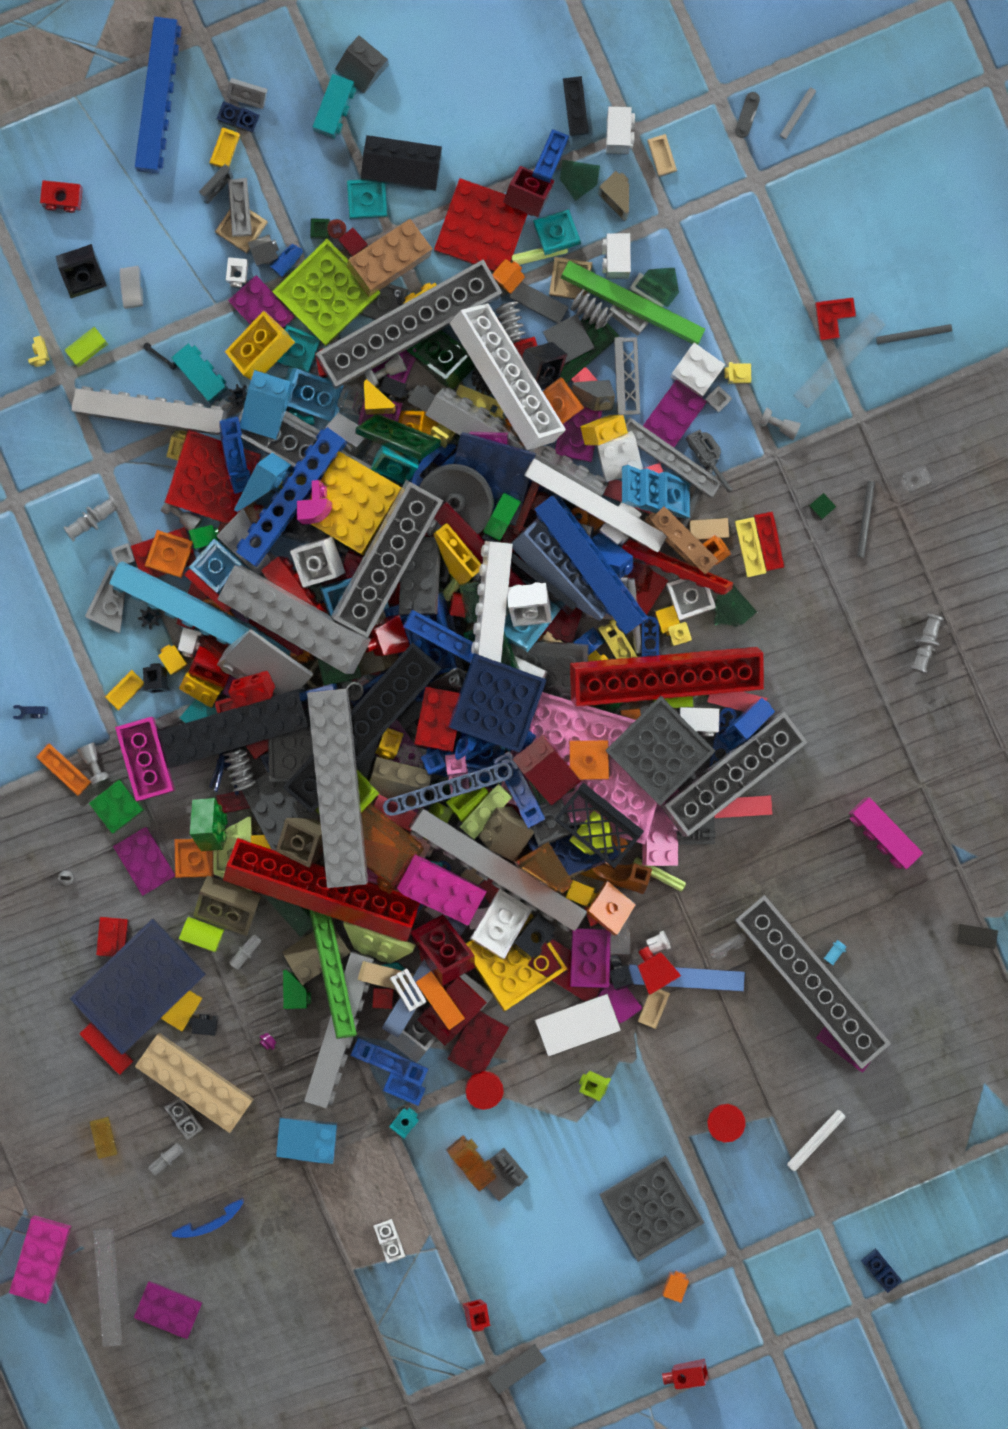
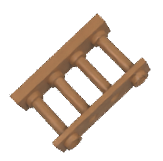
M665 506L657 513L651 512L644 519L647 524L667 536L665 542L686 563L699 568L704 574L719 561Z

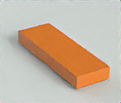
M50 743L36 756L40 762L77 796H80L91 784V781Z
M432 971L415 982L448 1030L465 1019Z

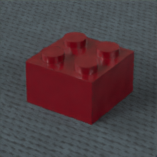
M519 166L509 184L503 203L538 218L549 198L555 180L551 179V182L548 183L533 177L532 170Z

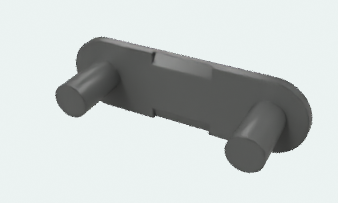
M750 92L746 96L735 129L736 135L740 138L747 137L750 132L760 102V96L756 92Z

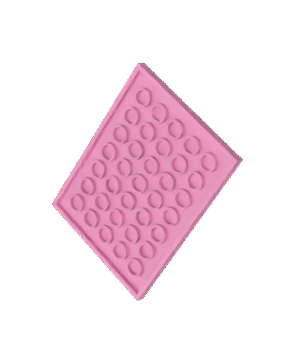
M542 692L529 731L536 735L534 741L541 735L546 736L570 766L569 741L609 740L610 746L636 720L590 706L576 707L570 700ZM514 750L511 751L513 757L520 753ZM610 755L609 779L581 780L582 782L574 787L575 791L562 797L564 805H566L582 783L586 784L644 830L643 834L636 841L641 844L646 843L658 804ZM524 775L526 781L528 782V784H529V786H530V788H531V790H532V787H531V785H530V783H529L528 778ZM503 781L501 786L510 793L505 781ZM578 796L574 800V809L586 808L585 800ZM512 797L508 803L516 805ZM572 805L567 810H572ZM589 810V816L593 811H596L600 815V812H598L597 810ZM586 811L575 812L576 823L586 821ZM570 812L568 815L573 823V814ZM609 822V823H610V827L612 828V832H611V833H615V832H616L615 824L612 823V822ZM627 834L619 835V837H622V838H625V839H628V840H633V839H632L629 835H627Z

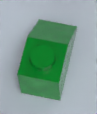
M503 493L483 532L500 541L521 501Z
M213 525L189 530L194 548L198 552L203 551L213 539H216L218 542L220 540L217 537L220 533L219 529H215Z
M284 969L283 1009L308 1008V1004H311V992H308V988L304 984L302 985L292 972Z

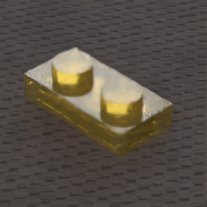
M109 1116L89 1121L98 1159L117 1155V1147Z

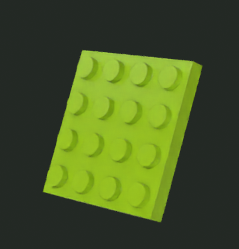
M328 239L272 291L325 346L336 338L381 294L380 291H377L368 297L348 270V259Z

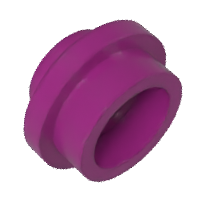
M268 1033L259 1036L261 1040L259 1043L264 1049H275L274 1046L277 1042Z

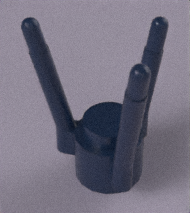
M223 753L219 754V759H217V764L209 787L212 788L216 780L214 792H218L223 770L230 771L227 768L231 763H225L229 756L223 755Z

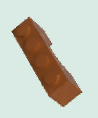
M606 862L580 874L603 882L608 881L612 885L644 894L649 883L652 868L633 863L630 865L618 864L614 869Z

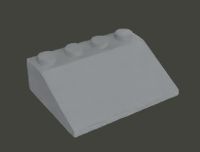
M252 629L229 645L217 666L222 668L223 672L232 675L236 679L268 670L275 684L272 697L300 689L313 675L311 671Z

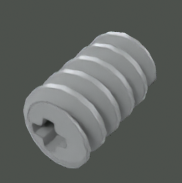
M583 289L573 301L571 310L574 311L578 308L577 315L580 316L584 313L583 320L590 318L589 324L592 325L596 322L595 329L598 330L605 326L614 312L607 314L608 307L602 310V302L595 305L596 298L589 300L590 293L583 296Z
M518 301L500 305L496 309V313L501 314L497 318L502 322L501 325L512 343L527 339L521 338L525 331H519V328L524 325L517 323L518 320L522 319V316H516L520 309L514 308Z
M235 749L223 753V755L229 756L225 763H231L227 770H233V773L229 775V777L235 778L231 785H237V788L233 791L249 788L256 783L255 779H249L254 773L248 771L252 766L246 764L250 759L249 757H243L247 754V750Z

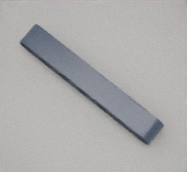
M500 763L390 798L385 801L383 809L387 815H399L506 781L512 777L513 769L507 763ZM502 766L507 767L509 770L505 778L499 775V769ZM483 772H487L490 775L488 783H483L480 780ZM465 778H469L472 782L469 789H465L462 786V781ZM446 784H450L453 787V792L450 795L444 793L443 788ZM427 790H432L435 794L434 799L431 801L425 797ZM410 795L416 798V804L413 807L407 804V798ZM392 801L398 805V809L394 813L388 808L389 803Z
M449 917L448 921L459 936H461L466 926ZM423 959L412 977L415 982L431 971L425 959ZM409 983L408 986L411 989L413 995L415 996L416 1000L420 1002L418 996L416 995L415 991ZM404 990L403 993L405 994L410 1005L413 1006L414 1003L412 1002L406 990ZM400 998L382 1026V1029L399 1038L416 1009L409 1012Z

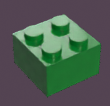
M123 780L115 782L89 803L112 834L117 833L145 811L140 802L135 800V796Z
M215 798L192 800L190 836L200 851L223 850L224 842L227 839L225 825L228 823L227 814L223 812L221 805L218 804Z

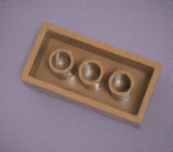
M409 219L348 259L347 268L368 297H370L429 258L433 249L412 220Z

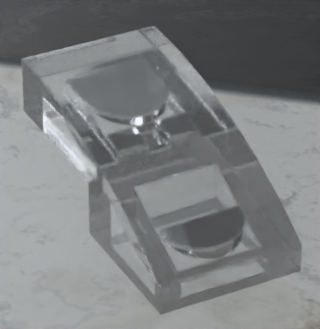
M630 915L619 933L615 936L611 934L610 954H630Z

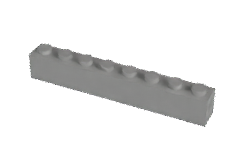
M82 386V389L75 388L71 410L81 415L180 430L189 429L213 435H220L219 421L227 419L228 414L219 406L204 408L203 404L192 403V406L185 405V402L180 400H174V403L167 402V399L160 397L150 400L148 396L137 394V397H130V394L126 392H119L117 395L111 394L112 391L100 389V392L93 391V388Z

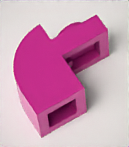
M320 480L312 481V500L297 501V520L302 524L318 523L324 520L331 511L332 502L325 498L327 497V488Z

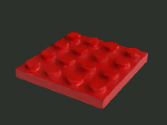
M459 178L434 251L473 265L484 260L489 270L495 272L505 259L511 262L528 214L503 203L506 194Z
M188 429L164 503L228 524L240 512H236L234 509L243 492H233L221 440ZM244 449L247 469L251 477L257 463H259L261 454Z

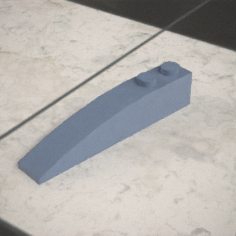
M537 517L511 543L513 544L512 548L527 565L575 602L577 608L599 621L603 619L607 614L604 609L605 605L594 596V590L583 581L581 572L572 566L570 557L567 553L562 552L559 542L549 534L548 527L544 522H541Z

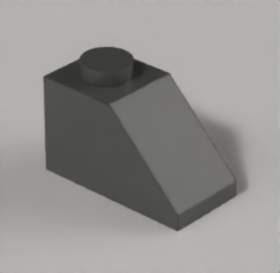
M610 380L573 382L571 390L583 406L593 411L613 409L615 393Z

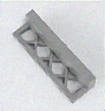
M615 337L617 415L640 414L637 337ZM623 342H633L634 350L629 355L623 351ZM627 359L634 364V370L630 374L624 370V363ZM633 373H635V380L631 377ZM628 378L635 383V389L631 393L625 390L624 383ZM629 397L636 402V410H625V402Z

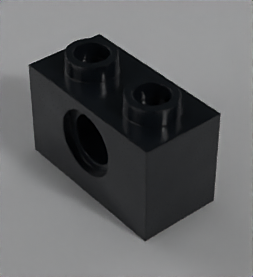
M540 914L533 916L516 937L512 947L527 960L533 957L536 959L542 952V945L544 943L548 944L554 937L553 932L556 928ZM532 933L538 936L537 943L531 940Z

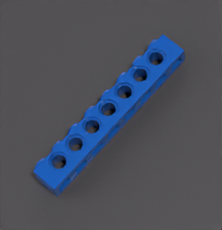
M330 428L322 429L318 433L316 443L313 446L310 445L304 453L306 455L305 458L296 463L292 476L285 478L281 491L279 493L275 492L270 500L272 502L268 508L265 507L261 511L257 524L253 523L248 529L249 535L246 539L242 538L237 544L236 548L238 550L236 553L255 567H258L297 513V501L306 500L311 494L312 481L322 479L331 462L338 455V451L341 452L346 446L347 441ZM328 445V453L321 454L319 452L320 447ZM310 461H317L318 466L316 469L311 470L308 468ZM300 476L307 478L304 485L297 484V479ZM288 492L295 493V498L292 501L285 499ZM282 507L284 509L283 515L275 516L274 510ZM265 523L272 524V530L270 532L263 531V525ZM255 538L261 540V545L257 548L251 546V542Z

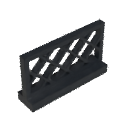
M582 783L554 819L556 823L614 869L644 832V830L584 783ZM580 796L585 800L586 808L574 809V800ZM572 805V810H567ZM589 810L600 812L601 820L590 821ZM586 811L587 822L576 823L575 812ZM572 812L573 823L565 824L560 820L564 813ZM604 822L614 823L616 832L605 834ZM601 823L602 834L591 835L590 824ZM588 824L589 835L580 836L577 833L576 826ZM627 834L633 840L629 845L620 846L619 835ZM616 835L618 846L606 847L605 836ZM603 836L604 848H595L592 845V838ZM618 849L619 857L615 862L608 858L607 850Z

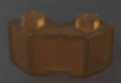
M463 1135L448 1147L446 1151L451 1159L461 1168L468 1180L480 1192L497 1177L493 1171L495 1167L478 1152V1145L472 1138L468 1140Z

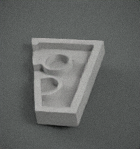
M242 509L222 529L217 537L252 571L260 575L262 573L261 570L272 562L268 554H266L258 567H255L236 553L238 550L236 548L237 544L242 538L246 539L249 535L248 529L252 525L245 510ZM255 538L251 542L253 548L261 545L259 538Z
M109 565L85 617L120 633L126 592H118L113 589V585L109 584L116 570L115 567Z

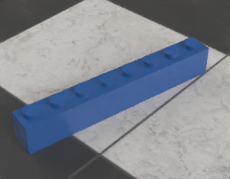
M154 17L135 159L136 171L159 174L160 168L163 169L164 167L162 150H166L167 139L164 138L165 131L169 129L167 112H171L172 101H169L170 93L173 94L174 91L172 75L176 74L177 69L174 59L179 54L177 37H181L182 30L177 19Z
M554 494L535 508L538 519L546 524L549 534L557 539L562 552L567 553L570 557L572 566L581 572L583 581L594 590V596L599 601H602L605 605V611L609 616H613L616 626L621 632L627 634L648 619L642 608L560 496Z

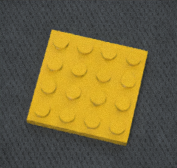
M338 451V455L331 462L320 480L327 488V497L325 498L332 502L331 511L324 520L312 523L311 525L364 555L402 487Z
M530 913V915L528 916V918H527L526 922L524 923L523 927L521 928L520 932L524 929V927L528 924V922L533 918V915H532L531 913ZM532 933L531 940L537 943L538 936ZM472 940L466 943L475 955L476 970L503 1011H506L567 970V967L550 942L547 945L560 964L561 969L548 978L536 971H544L548 968L549 961L545 956H538L534 959L533 965L536 969L534 970L528 966L531 959L527 960L512 946L505 958L501 959ZM538 958L546 960L547 964L544 969H539L536 966Z

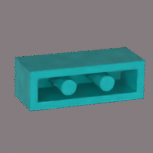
M332 73L312 126L314 132L335 139L337 134L340 135L343 128L341 121L343 116L347 117L350 106H348L349 100L354 99L357 88H354V81Z
M188 343L173 355L171 359L209 403H212L227 390L225 386L227 382L220 374L216 376L212 371L214 369L213 365L208 360L203 361L200 357L201 351L195 345L191 347Z

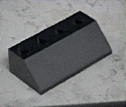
M366 135L361 180L436 191L442 158V146Z

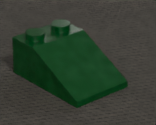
M442 330L407 350L420 365L446 388L454 389L475 367L464 346Z

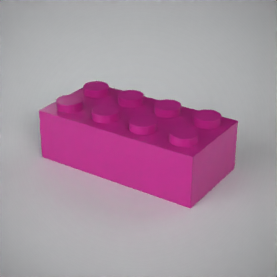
M148 717L115 727L135 800L139 802L174 792L175 787L170 769H167L157 733L158 727L155 717Z
M865 797L848 813L851 816L850 821L856 827L861 826L865 830L863 834L870 841H875L878 844L876 848L883 855L888 854L891 859L889 861L895 868L908 869L923 854L870 797Z
M416 854L397 887L403 895L466 925H469L486 894V891L480 885Z
M36 1215L31 1218L9 1291L10 1294L44 1304L49 1302L71 1230L70 1225Z

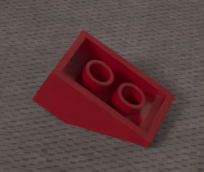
M541 735L512 759L551 806L582 782L544 735Z
M443 914L411 931V936L427 965L442 986L475 968V955Z
M460 976L445 991L465 1019L448 1030L431 1004L417 1019L444 1046L487 1003Z

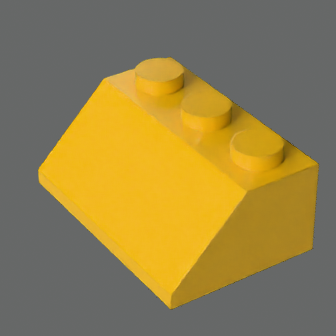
M263 311L229 346L225 353L239 371L251 380L254 370L266 373L295 342L271 316Z

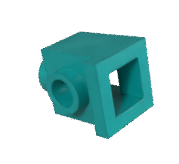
M404 1107L389 1127L405 1139L419 1121V1118H417L418 1113L410 1107L408 1110ZM408 1119L409 1124L403 1125L402 1120Z

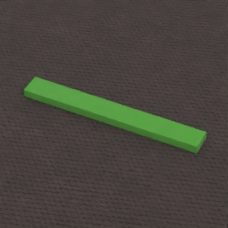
M568 261L562 273L561 279L691 344L696 343L698 345L705 328L571 261Z
M309 910L336 1039L355 1037L357 1034L332 917Z

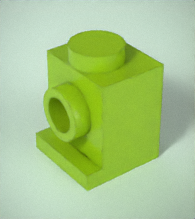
M589 1071L587 1074H583L579 1084L582 1086L579 1092L600 1102L607 1091L611 1079Z

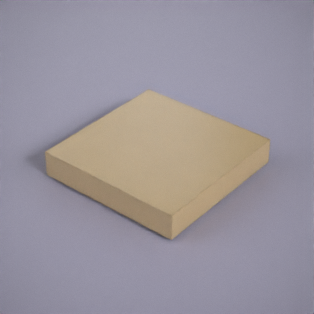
M229 210L215 233L247 254L250 250L248 242L259 237L268 221L250 210L252 236L233 237L231 213Z
M555 257L549 296L575 299L583 289L561 279L562 273L568 261L591 271L592 262ZM584 290L583 296L586 295L588 292Z

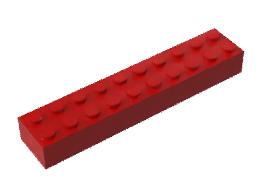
M758 647L570 663L571 701L577 707L654 700L660 696L665 699L764 690L763 652Z
M239 838L236 840L223 877V881L405 942L409 938L420 905L419 902L400 892L370 882L364 885L327 888L325 867L313 864L309 868L275 850Z

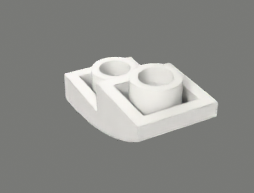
M392 1219L374 1225L387 1263L405 1258L406 1255Z

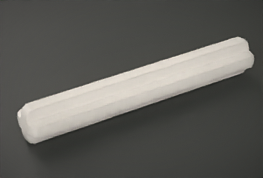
M837 1110L788 1162V1167L796 1171L845 1119V1115L840 1110Z

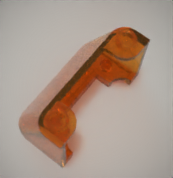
M369 804L361 812L366 865L368 869L379 876L377 878L378 887L390 894L403 878L415 854L420 856L424 848L419 841L373 805Z
M549 842L514 861L521 871L555 892L560 891L563 893L571 888L570 884L573 881Z

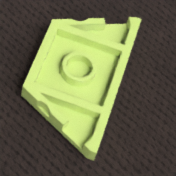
M247 817L225 829L227 839L224 842L223 850H213V870L215 875L221 878L224 877L225 869L237 838L251 842L252 817Z
M344 921L343 925L354 949L364 955L375 957L381 962L392 963L412 953L415 948V944L405 942Z

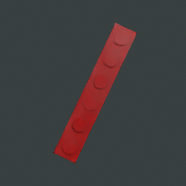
M629 540L622 546V549L631 554L634 559L638 558L647 565L657 566L666 573H674L680 579L693 581L699 587L712 589L716 594L725 595L732 589L733 582L709 572L704 574L695 566L659 551L656 552L635 541Z

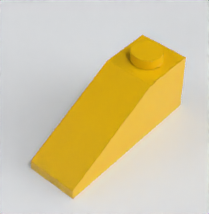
M447 523L433 534L449 573L462 587L479 573L481 563Z

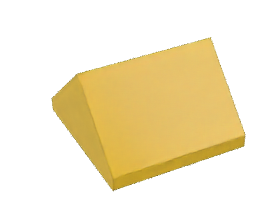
M366 379L364 381L366 415L394 414L396 411L395 404Z

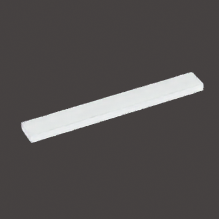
M533 459L524 475L656 552L659 551L667 537L661 531L536 459Z

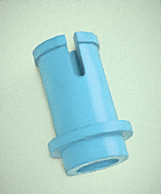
M838 940L833 942V947L824 957L833 966L840 955L846 952L845 949L847 947Z

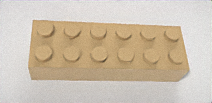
M160 1033L157 1034L135 1066L229 1133H231L254 1100Z

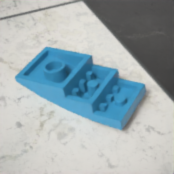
M630 465L622 466V503L657 513L665 506L675 517L690 518V483L665 471L657 473L648 468L640 470Z
M213 539L189 566L193 572L219 594L234 565L244 566L251 570L216 539Z

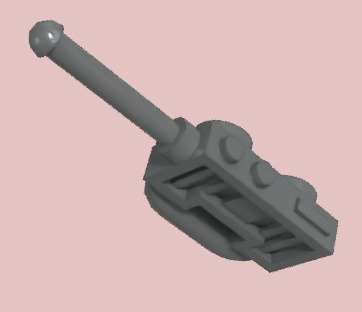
M701 430L688 435L685 440L689 448L699 458V462L704 467L708 466L712 469L726 488V491L731 493L732 487L729 486L716 467L715 462L720 459L721 449L709 433L702 432Z

